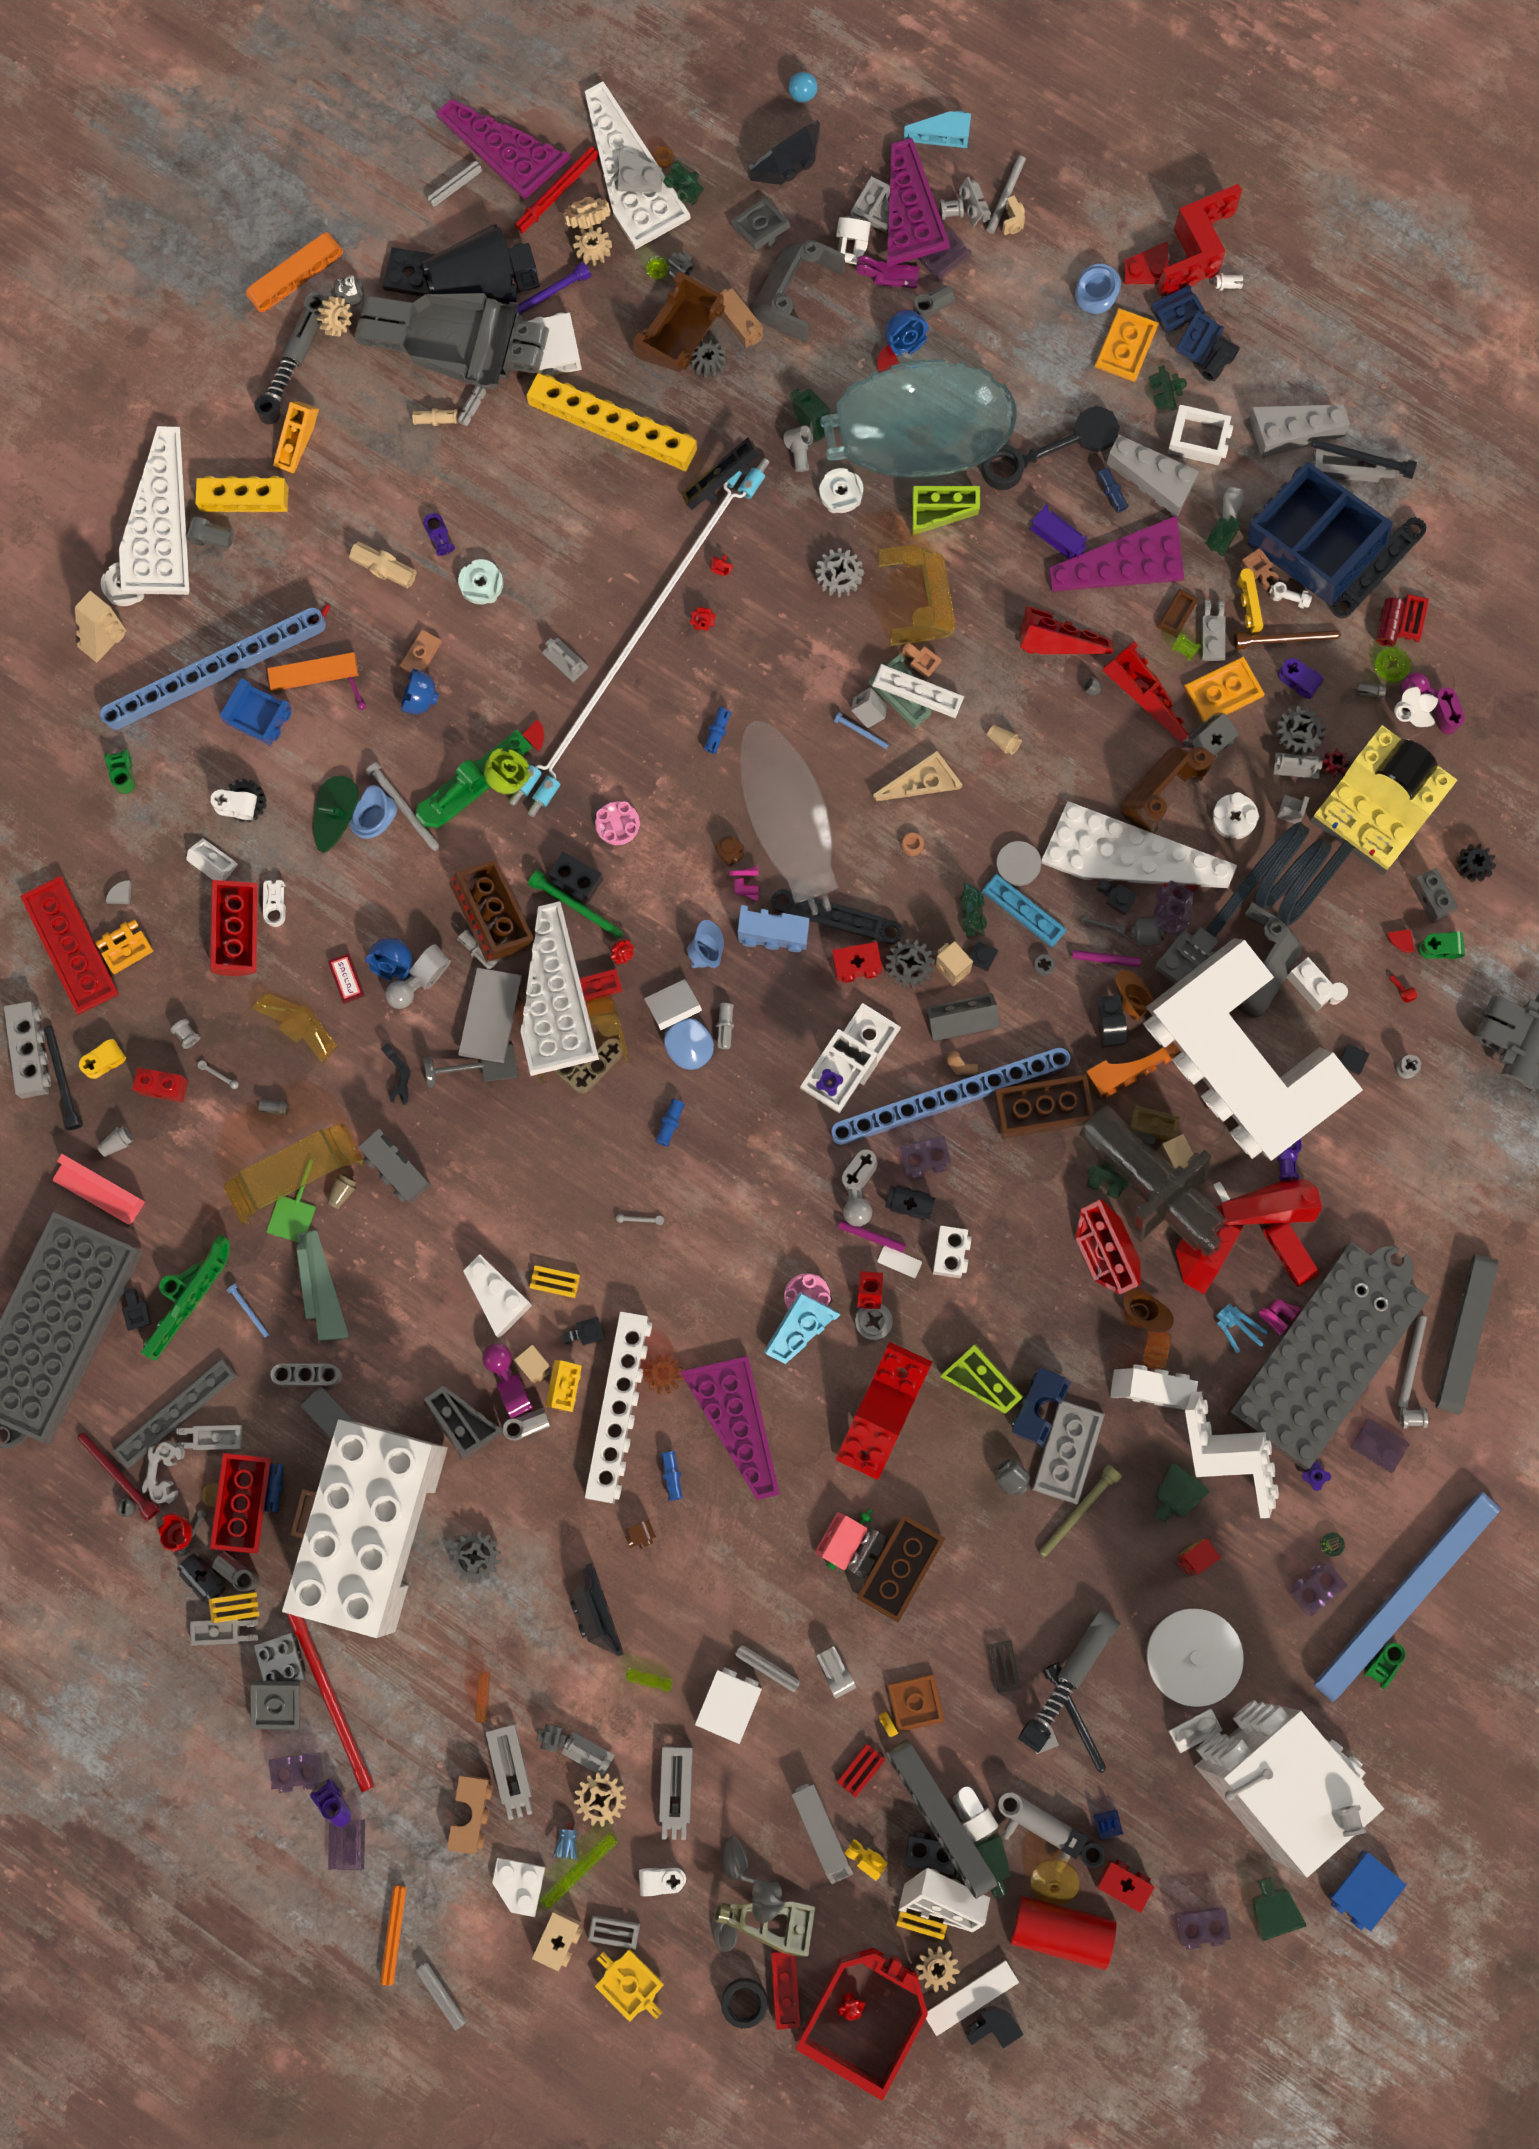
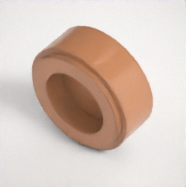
M915 832L906 834L901 844L903 852L909 856L919 855L924 848L923 837Z

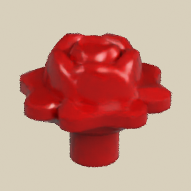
M699 606L697 611H691L692 618L690 619V624L694 625L695 630L702 629L708 631L709 627L715 626L716 614L711 613V608Z
M628 939L624 941L619 940L618 943L612 945L611 951L613 953L610 958L615 961L616 965L620 963L626 964L634 955L633 950L635 946Z
M852 1993L845 1994L843 1996L845 2003L838 2007V2016H844L848 2021L859 2019L862 2011L865 2010V2001L855 2000Z

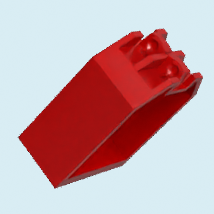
M874 1947L840 1957L795 2041V2050L883 2101L928 2016L917 1973L906 1966L905 1968L902 1967L901 1959L892 1955L889 1959L884 1956V1953ZM860 1963L917 1995L920 2003V2009L882 2081L808 2038L844 1968Z

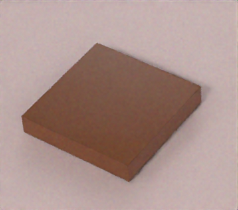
M934 1674L887 1684L898 1732L945 1722Z

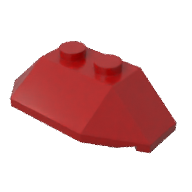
M1102 1199L1080 1210V1219L1075 1239L1094 1281L1115 1291L1119 1295L1140 1286V1259L1122 1219Z
M1220 1205L1197 1210L1175 1250L1183 1283L1203 1295L1221 1269L1244 1226L1225 1225Z

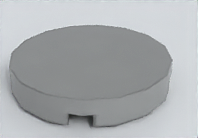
M1015 841L1008 843L1001 849L997 856L996 868L998 875L1010 885L1020 887L1028 885L1036 879L1040 873L1042 861L1039 852L1034 846L1027 842Z

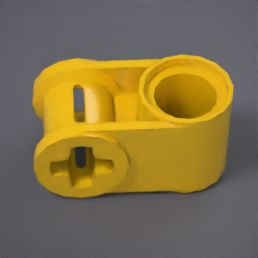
M109 1039L90 1053L84 1055L79 1061V1067L87 1077L96 1079L121 1065L126 1060V1057L116 1041ZM90 1063H93V1064H94V1065H93V1066H94V1069H93V1070H90V1066H89Z

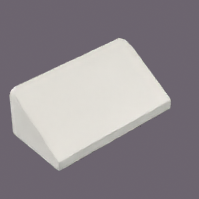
M204 838L188 850L187 861L212 880L226 881L238 865V863Z

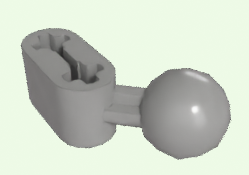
M436 944L427 948L410 969L409 974L411 977L409 979L392 982L386 988L385 999L387 1003L395 1009L408 1007L413 1001L414 991L420 986L426 990L434 985L450 965L451 960Z
M870 1150L860 1151L842 1175V1182L848 1191L849 1201L843 1209V1215L845 1220L852 1226L861 1227L866 1225L872 1217L871 1204L863 1199L861 1190L876 1171L878 1165L875 1154ZM870 1158L871 1165L865 1164L863 1166L862 1160L867 1161ZM856 1177L858 1182L850 1184L848 1179Z

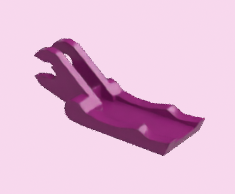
M866 256L857 257L856 269L860 270H856V273L874 278V284L915 289L918 287L917 281L920 266L893 265L887 267V263L883 261H875Z

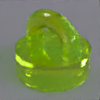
M652 256L646 264L647 274L654 279L663 278L668 270L667 259L661 256Z

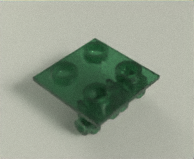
M965 882L964 891H962L960 896L961 907L963 908L961 911L966 913L962 915V919H966L963 920V932H966V936H974L975 932L985 936L984 929L987 927V921L983 915L982 908L985 905L984 896L979 890Z

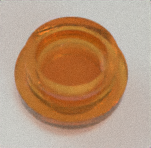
M659 146L654 151L653 158L659 167L666 168L673 163L674 154L667 146Z

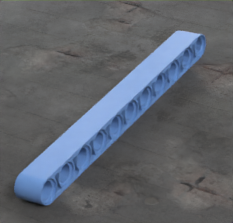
M306 609L105 705L100 711V718L109 728L113 730L121 729L320 634L326 628V620L318 609ZM319 618L316 624H310L311 619ZM293 627H299L295 634H289ZM279 637L276 643H269L271 638ZM259 646L255 653H249L252 647ZM238 656L236 662L229 663L231 657ZM218 665V669L215 672H209L212 666ZM198 675L196 681L189 682L191 676ZM172 685H178L175 691L169 692ZM157 694L156 700L150 702V696ZM132 704H137L134 711H129V707ZM117 713V717L109 721L110 715Z
M1055 1048L839 1121L832 1127V1140L837 1145H846L994 1094L995 1089L1024 1085L1062 1072L1069 1064L1070 1054L1064 1048ZM1060 1055L1064 1058L1065 1063L1058 1065L1054 1063L1053 1057ZM1040 1063L1043 1066V1071H1033L1031 1064ZM1018 1070L1022 1077L1015 1080L1011 1078L1009 1072ZM996 1077L1000 1081V1085L992 1087L989 1085L988 1079ZM973 1084L977 1086L978 1093L970 1094L967 1092L966 1087ZM953 1092L956 1094L957 1099L952 1102L947 1101L944 1094ZM926 1099H931L934 1101L935 1107L927 1109L923 1106L922 1102ZM905 1106L911 1107L913 1114L911 1116H904L901 1113V1109ZM888 1114L891 1116L892 1121L884 1124L880 1122L879 1116ZM861 1121H866L869 1123L870 1128L867 1131H861L858 1129L857 1124ZM843 1128L847 1130L848 1136L841 1139L836 1136L835 1132Z
M1483 1491L1480 1492L1318 1677L1314 1686L1331 1702H1334L1500 1512L1501 1507Z

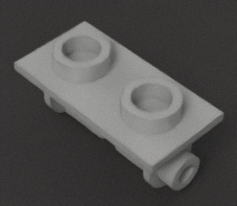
M967 177L958 191L966 208L967 216L970 218L972 226L975 227L979 220L983 222L989 221L991 212L986 201L979 202V200L984 198L979 183L975 180L970 181V178Z
M551 638L546 642L547 648L542 654L572 682L589 668L559 638L555 640Z
M1276 752L1274 775L1319 779V772L1322 769L1321 757Z
M868 1527L864 1538L846 1569L861 1578H864L865 1575L868 1576L875 1563V1560L871 1559L869 1555L872 1553L877 1557L879 1556L886 1544V1536Z
M575 1732L571 1734L562 1751L563 1755L593 1772H600L602 1777L615 1756Z

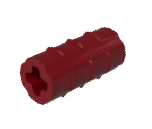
M1398 598L1385 599L1383 609L1381 610L1382 615L1379 620V628L1377 629L1376 642L1379 645L1385 647L1395 646L1405 605L1403 600Z

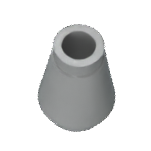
M1226 488V492L1223 493L1224 521L1236 522L1245 498L1243 490Z
M125 1126L121 1128L116 1127L97 1147L99 1152L106 1157L129 1147L134 1139Z

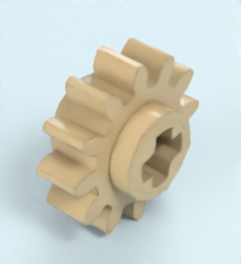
M590 226L589 232L581 229L582 236L575 235L576 243L573 244L577 259L583 258L585 264L591 260L593 266H596V260L598 259L604 263V255L610 256V248H612L609 234H602L601 227L594 231L593 227Z
M329 296L328 301H322L324 308H318L321 316L317 320L322 321L319 328L325 330L326 335L340 337L341 332L347 333L345 326L351 325L349 317L352 316V313L347 311L350 304H344V298Z
M938 1946L937 1952L933 1953V1950L928 1947L929 1955L927 1957L923 1954L919 1955L924 1962L923 1964H916L917 1969L923 1970L917 1977L919 1980L926 1978L925 1988L933 1984L934 1991L937 1992L939 1985H942L944 1990L947 1991L948 1981L953 1984L956 1983L952 1974L960 1973L958 1968H953V1965L957 1964L958 1960L957 1958L949 1959L951 1950H947L943 1954L941 1946ZM935 1963H939L940 1966L944 1965L941 1969L942 1973L939 1975L936 1974V1971L934 1973L931 1972L934 1969Z

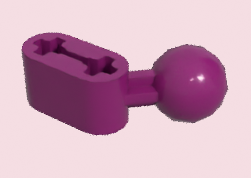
M1413 672L1404 677L1401 684L1402 693L1411 687H1418L1421 695L1431 694L1438 698V703L1432 710L1437 725L1444 734L1455 733L1465 721V715L1456 692L1448 687L1440 690L1431 687L1428 678L1423 673Z
M499 1343L489 1345L482 1355L483 1365L490 1372L497 1374L500 1382L496 1385L505 1408L512 1419L533 1407L519 1375H513L509 1368L512 1361L510 1350L505 1345Z

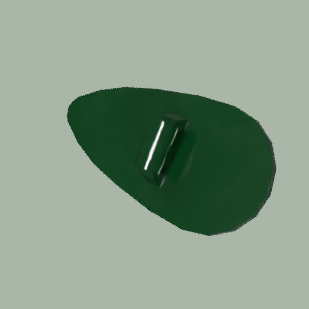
M334 776L328 779L321 786L317 794L314 812V839L317 849L322 853L328 852L339 841L356 809L359 791L357 785L348 777Z

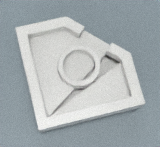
M498 1857L492 1882L511 1913L536 1917L545 1867Z

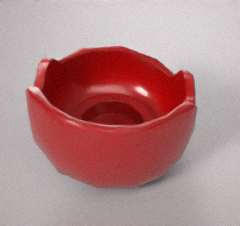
M174 1513L163 1516L164 1523L158 1528L160 1543L163 1548L173 1552L185 1548L190 1543L193 1534V1527L189 1520Z

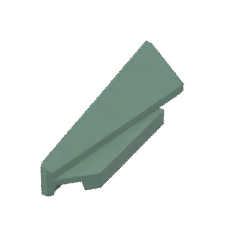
M313 1230L298 1233L299 1245H297V1255L306 1319L309 1321L316 1320L318 1341L328 1342L346 1339L349 1335L318 1232Z

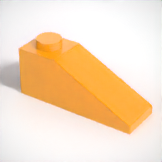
M300 401L290 402L273 466L291 473L295 472L314 430L319 408Z

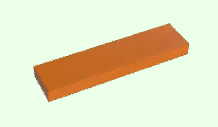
M354 652L267 668L271 691L359 676L356 654Z

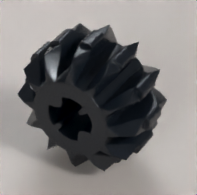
M1470 844L1467 850L1462 849L1460 851L1461 856L1456 859V862L1461 864L1457 867V871H1464L1462 878L1470 876V882H1474L1476 878L1483 882L1485 877H1490L1493 874L1491 870L1496 867V864L1491 861L1495 859V855H1488L1490 848L1482 850V844H1478L1476 848Z

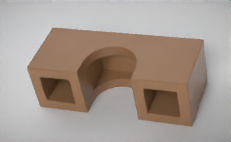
M463 1774L459 1776L455 1801L467 1803L472 1809V1818L468 1824L454 1823L451 1825L447 1850L476 1855L479 1849H483L485 1834H482L483 1824L487 1825L489 1810L486 1809L487 1799L491 1800L493 1794V1785H490L489 1778Z

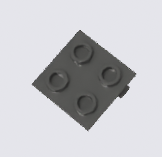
M293 1633L254 1646L263 1681L306 1680L305 1675L307 1672H305L303 1663L300 1662L303 1658H299L298 1654L301 1651H297L299 1649L297 1637H294Z

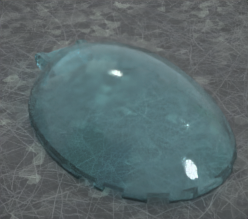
M930 359L890 366L889 370L880 373L877 370L872 372L869 378L863 381H856L846 389V393L837 402V414L821 417L820 423L824 427L828 447L826 455L828 460L848 459L867 471L898 479H929L959 473L988 460L1008 442L1014 431L1017 418L1015 400L1004 383L1001 385L993 378L994 374L980 367L978 370L967 367L964 362H959L958 365L946 363V360ZM833 427H839L842 447H836Z

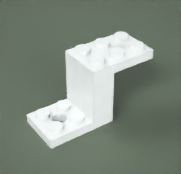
M862 1003L844 1032L839 1029L837 1030L800 1086V1089L840 1113L859 1083L862 1085L866 1083L901 1027ZM866 1029L875 1031L876 1037L873 1040H866L863 1037V1032ZM824 1069H830L831 1072L843 1077V1083L838 1086L835 1096H829L828 1092L816 1088V1082L821 1079Z
M1192 1392L1185 1413L1196 1477L1253 1474L1260 1518H1270L1272 1509L1276 1508L1275 1499L1279 1497L1278 1486L1273 1484L1275 1465L1273 1462L1270 1463L1269 1455L1272 1454L1271 1441L1266 1439L1265 1432L1211 1435V1424L1206 1421L1205 1415L1208 1414L1207 1400H1203L1202 1392Z

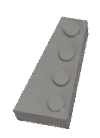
M1344 405L1253 407L1248 418L1261 458L1311 445L1314 439L1327 441L1345 436L1350 426Z
M1118 435L1107 460L1108 466L1126 480L1132 481L1141 492L1147 493L1156 500L1155 502L1159 506L1165 507L1170 511L1173 517L1176 515L1178 517L1199 471L1121 435Z

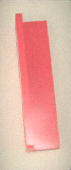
M61 1154L57 1162L62 1165L53 1178L54 1182L126 1224L131 1225L145 1203L143 1200Z

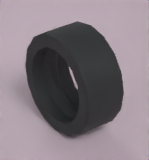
M998 445L987 451L982 464V475L986 483L998 490H1007L1019 483L1024 470L1022 454L1016 448L1009 445ZM998 457L1011 459L1016 465L1015 473L1007 478L995 476L990 470L992 460Z
M741 1978L731 1982L724 1990L721 2000L722 2013L725 2019L732 2026L740 2029L752 2028L759 2024L765 2017L768 2006L764 1988L757 1981L749 1978ZM739 1989H750L759 1999L757 2012L749 2018L737 2017L730 2008L731 1996Z

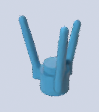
M1228 1304L1216 1315L1220 1320L1217 1323L1218 1326L1223 1330L1236 1353H1239L1240 1349L1228 1330L1227 1325L1232 1328L1236 1324L1259 1346H1263L1258 1337L1240 1319H1243L1265 1335L1268 1334V1331L1243 1314L1236 1306L1233 1308Z

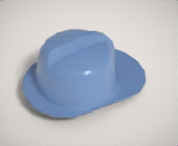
M703 920L699 923L695 937L687 947L692 968H706L708 966L716 968L720 965L724 938L720 928L710 920Z

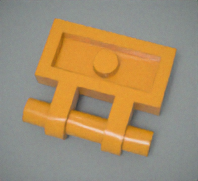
M135 919L129 923H122L120 928L110 934L109 932L103 934V938L95 942L99 949L108 946L109 949L101 954L113 974L120 972L154 952L142 931L133 934L132 931L140 927ZM125 935L127 939L116 945L114 941Z

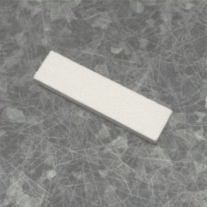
M883 664L880 665L872 685L953 718H956L964 698L960 694Z
M1004 1960L927 2010L928 2016L926 2020L935 2035L938 2036L1018 1984L1019 1981L1007 1961Z

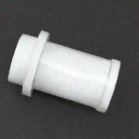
M1220 273L1215 275L1214 287L1219 289V291L1223 289H1242L1243 283L1234 281H1243L1242 274L1224 275Z

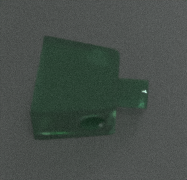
M797 388L790 393L789 397L792 400L794 415L802 426L806 425L811 429L815 443L833 432L829 407L811 389L802 392Z
M1172 1463L1168 1467L1153 1497L1161 1503V1506L1154 1515L1164 1523L1167 1522L1173 1513L1179 1518H1183L1210 1490L1178 1465Z
M998 1834L975 1845L997 1881V1887L991 1890L994 1899L1008 1893L1002 1880L1011 1876L1003 1842Z
M1266 1877L1257 1881L1262 1894L1253 1897L1252 1904L1259 1939L1265 1941L1307 1926L1286 1888L1275 1889L1272 1877Z

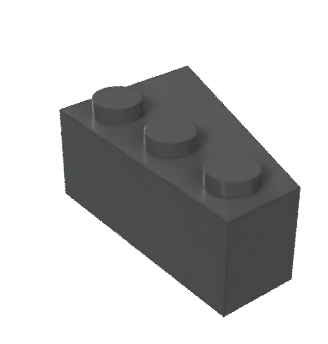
M380 1129L375 1131L358 1147L366 1155L363 1160L371 1169L377 1167L381 1172L379 1175L381 1180L387 1186L391 1183L397 1189L393 1193L402 1203L407 1200L412 1204L431 1187L427 1180Z
M445 1386L440 1387L424 1398V1405L462 1461L502 1435L503 1430L494 1425Z

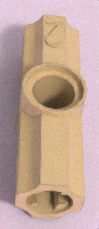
M359 541L351 549L350 560L369 569L373 575L383 580L389 579L407 589L412 586L417 574L416 570L398 562L388 552L383 550L377 551Z

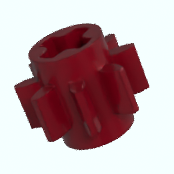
M1338 748L1332 754L1327 751L1325 754L1326 759L1322 760V765L1326 769L1324 774H1332L1333 778L1339 772L1345 775L1347 772L1345 767H1348L1351 763L1346 761L1347 752H1339Z

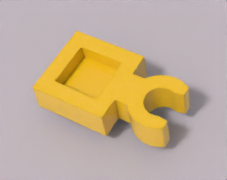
M854 1839L845 1851V1855L859 1862L857 1867L877 1881L888 1862L870 1848L867 1850L863 1849V1846Z

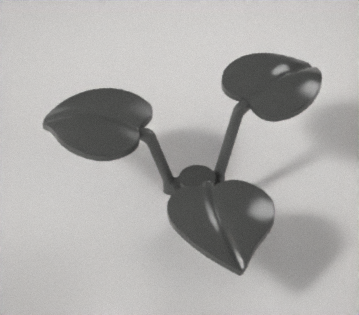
M731 1835L723 1851L722 1863L724 1871L731 1880H737L739 1877L743 1881L754 1883L752 1890L753 1915L759 1923H767L775 1918L785 1905L781 1900V1886L776 1881L767 1882L763 1879H754L744 1875L748 1869L747 1857L738 1839ZM713 1916L712 1934L717 1947L722 1953L731 1951L737 1942V1929L727 1924L715 1922Z

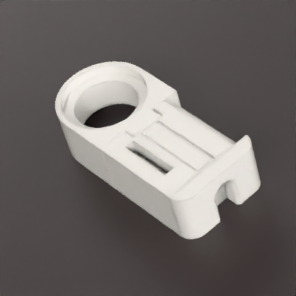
M276 880V883L272 881H265L263 883V918L272 927H278L285 921L284 887L286 885L282 880ZM277 910L280 912V918L274 922L268 919L269 913Z

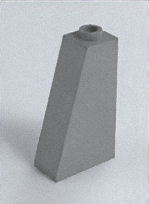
M805 1784L798 1787L796 1793L792 1794V1797L827 1878L831 1884H834L853 1875L854 1873L814 1784L811 1786Z

